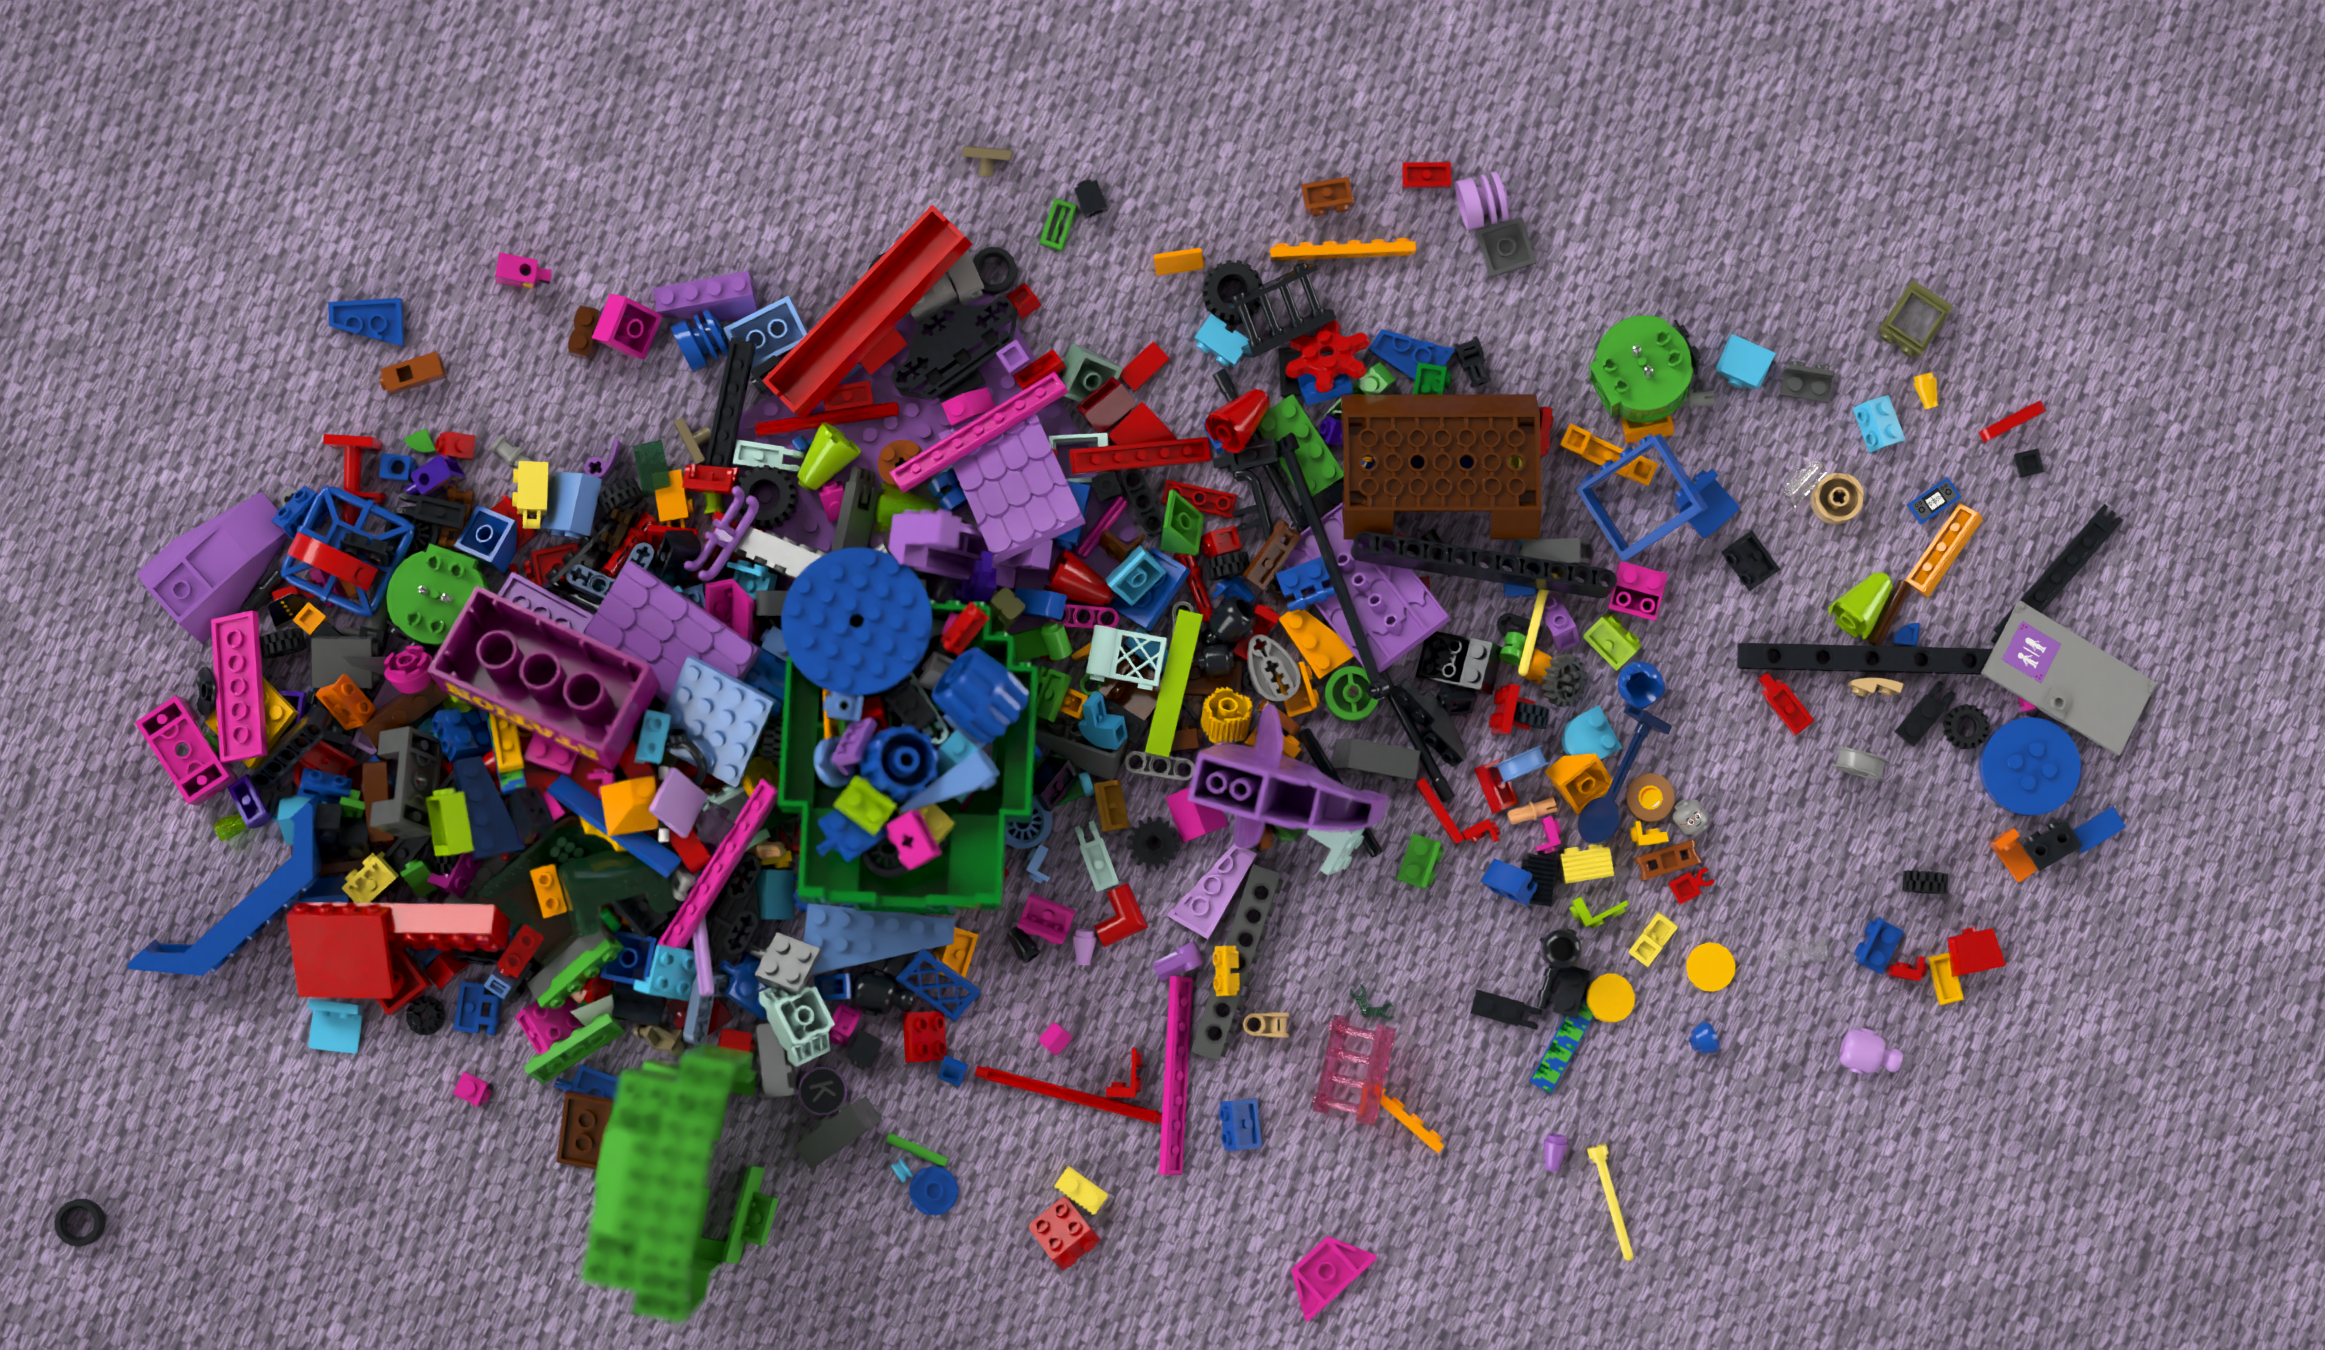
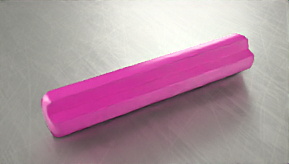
M1117 496L1077 547V554L1083 558L1089 556L1099 543L1102 532L1105 529L1109 530L1127 507V500L1121 496Z

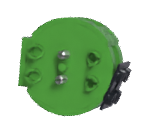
M430 543L426 552L420 551L408 557L395 570L388 585L387 607L393 621H386L392 626L389 630L405 641L407 639L411 640L410 646H420L425 653L428 652L434 655L435 653L424 644L441 648L476 585L492 592L487 577L481 573L484 564L471 557Z

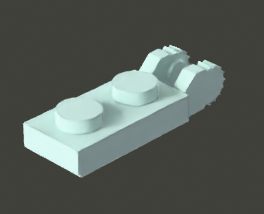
M737 440L733 464L752 468L755 466L761 468L764 465H769L772 468L775 466L781 471L798 473L801 468L798 465L783 464L784 455L800 459L804 457V453L786 449L782 446Z
M1094 820L1089 822V828L1095 840L1086 843L1080 825L1074 827L1081 844L1079 847L1096 892L1118 885V878Z

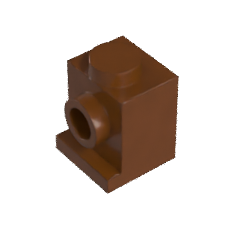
M1191 725L1176 726L1177 731H1175L1171 752L1199 749L1198 744L1203 743L1201 729H1191Z

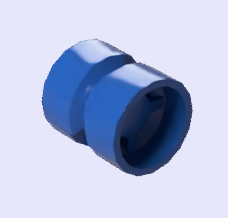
M954 469L943 473L927 485L934 498L940 499L938 504L942 510L953 513L968 503ZM951 487L953 490L946 494L945 490Z

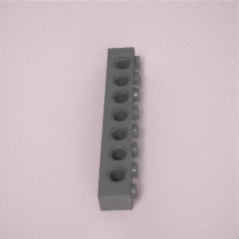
M1252 865L1226 946H1236L1239 956L1245 960V967L1242 970L1230 968L1231 973H1239L1240 990L1237 991L1235 996H1216L1214 986H1212L1191 1049L1193 1053L1219 1061L1220 1056L1225 1058L1229 1043L1225 1041L1228 1033L1233 1034L1237 1020L1233 1019L1236 1009L1241 1011L1245 999L1244 996H1241L1244 986L1249 987L1253 973L1248 971L1251 962L1257 963L1260 950L1256 949L1259 939L1264 941L1268 926H1265L1264 923L1267 916L1272 917L1276 903L1272 902L1274 893H1280L1284 881L1279 879L1281 873ZM1263 886L1268 890V897L1265 900H1258L1255 897L1254 890L1257 887ZM1252 909L1259 911L1261 915L1260 921L1255 924L1250 923L1246 918L1247 912ZM1242 933L1251 934L1253 937L1251 946L1243 947L1240 945L1239 936ZM1219 1003H1226L1229 1006L1230 1012L1226 1017H1219L1216 1014L1215 1008ZM1213 1026H1217L1222 1030V1036L1217 1041H1213L1208 1037V1030Z

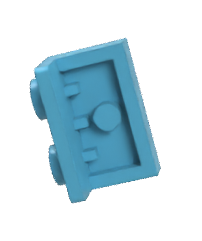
M1889 395L1868 400L1853 408L1870 453L1905 441Z
M740 559L737 560V564L727 563V567L735 569L733 579L753 599H756V590L774 591L778 575L769 573V567L755 564L754 568H752L751 562Z

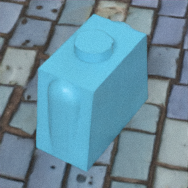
M1731 334L1717 363L1716 371L1718 375L1729 379L1728 383L1734 387L1742 388L1743 385L1752 390L1754 388L1758 389L1761 387L1776 353Z

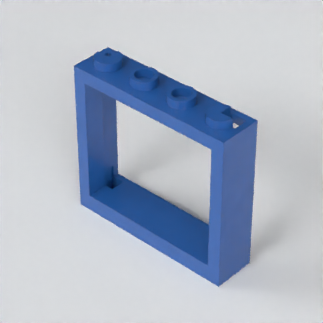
M1649 434L1639 441L1641 444L1634 450L1632 447L1624 450L1619 454L1621 459L1615 463L1612 460L1606 462L1599 467L1600 473L1595 476L1592 473L1580 480L1582 485L1576 488L1622 562L1631 559L1708 508L1661 434L1654 437L1652 434ZM1656 446L1693 505L1629 546L1592 488Z

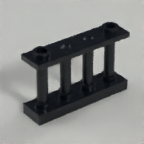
M1307 262L1299 263L1293 266V271L1246 293L1244 291L1234 293L1230 296V300L1224 302L1225 307L1238 308L1249 337L1248 344L1241 347L1245 357L1254 358L1337 319L1334 310L1324 309V307L1320 306L1309 273L1318 270L1317 265L1307 264ZM1299 278L1311 307V315L1305 318L1299 315L1288 283ZM1277 288L1281 292L1291 319L1289 321L1290 325L1283 328L1277 322L1267 293ZM1256 298L1259 299L1270 328L1269 334L1264 337L1258 336L1246 305L1247 302Z

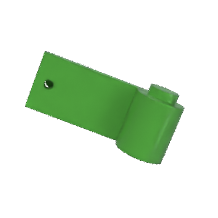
M1050 621L1041 627L1009 634V636L1014 637L1017 662L1048 654L1051 660H1060L1073 652L1063 624L1057 623V621Z

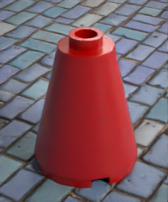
M1252 389L1211 412L1205 420L1206 430L1214 441L1218 439L1222 442L1221 448L1231 453H1239L1245 448L1269 408L1268 395L1263 390Z
M1063 549V555L1059 554L1047 577L1051 579L1050 585L1045 584L1043 591L1066 595L1069 600L1100 607L1104 603L1108 605L1114 594V591L1111 590L1103 577L1066 549Z

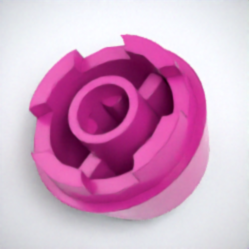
M406 646V651L396 656L394 653H391L384 662L386 668L385 677L401 693L411 694L419 692L426 688L432 680V676L427 671L432 663V657L425 653L420 646Z

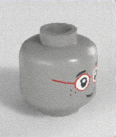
M1683 799L1675 805L1676 811L1673 814V820L1684 834L1696 836L1708 827L1709 814L1698 800L1692 799L1687 801V799Z

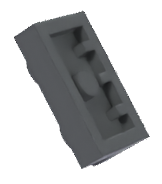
M1791 361L1783 369L1780 396L1828 403L1835 371L1829 370V367L1824 365H1815L1812 368L1806 367L1803 362Z

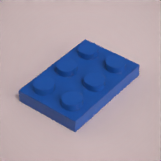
M1153 547L1149 553L1165 569L1166 573L1133 606L1120 595L1112 605L1115 611L1148 631H1151L1191 572L1184 565Z

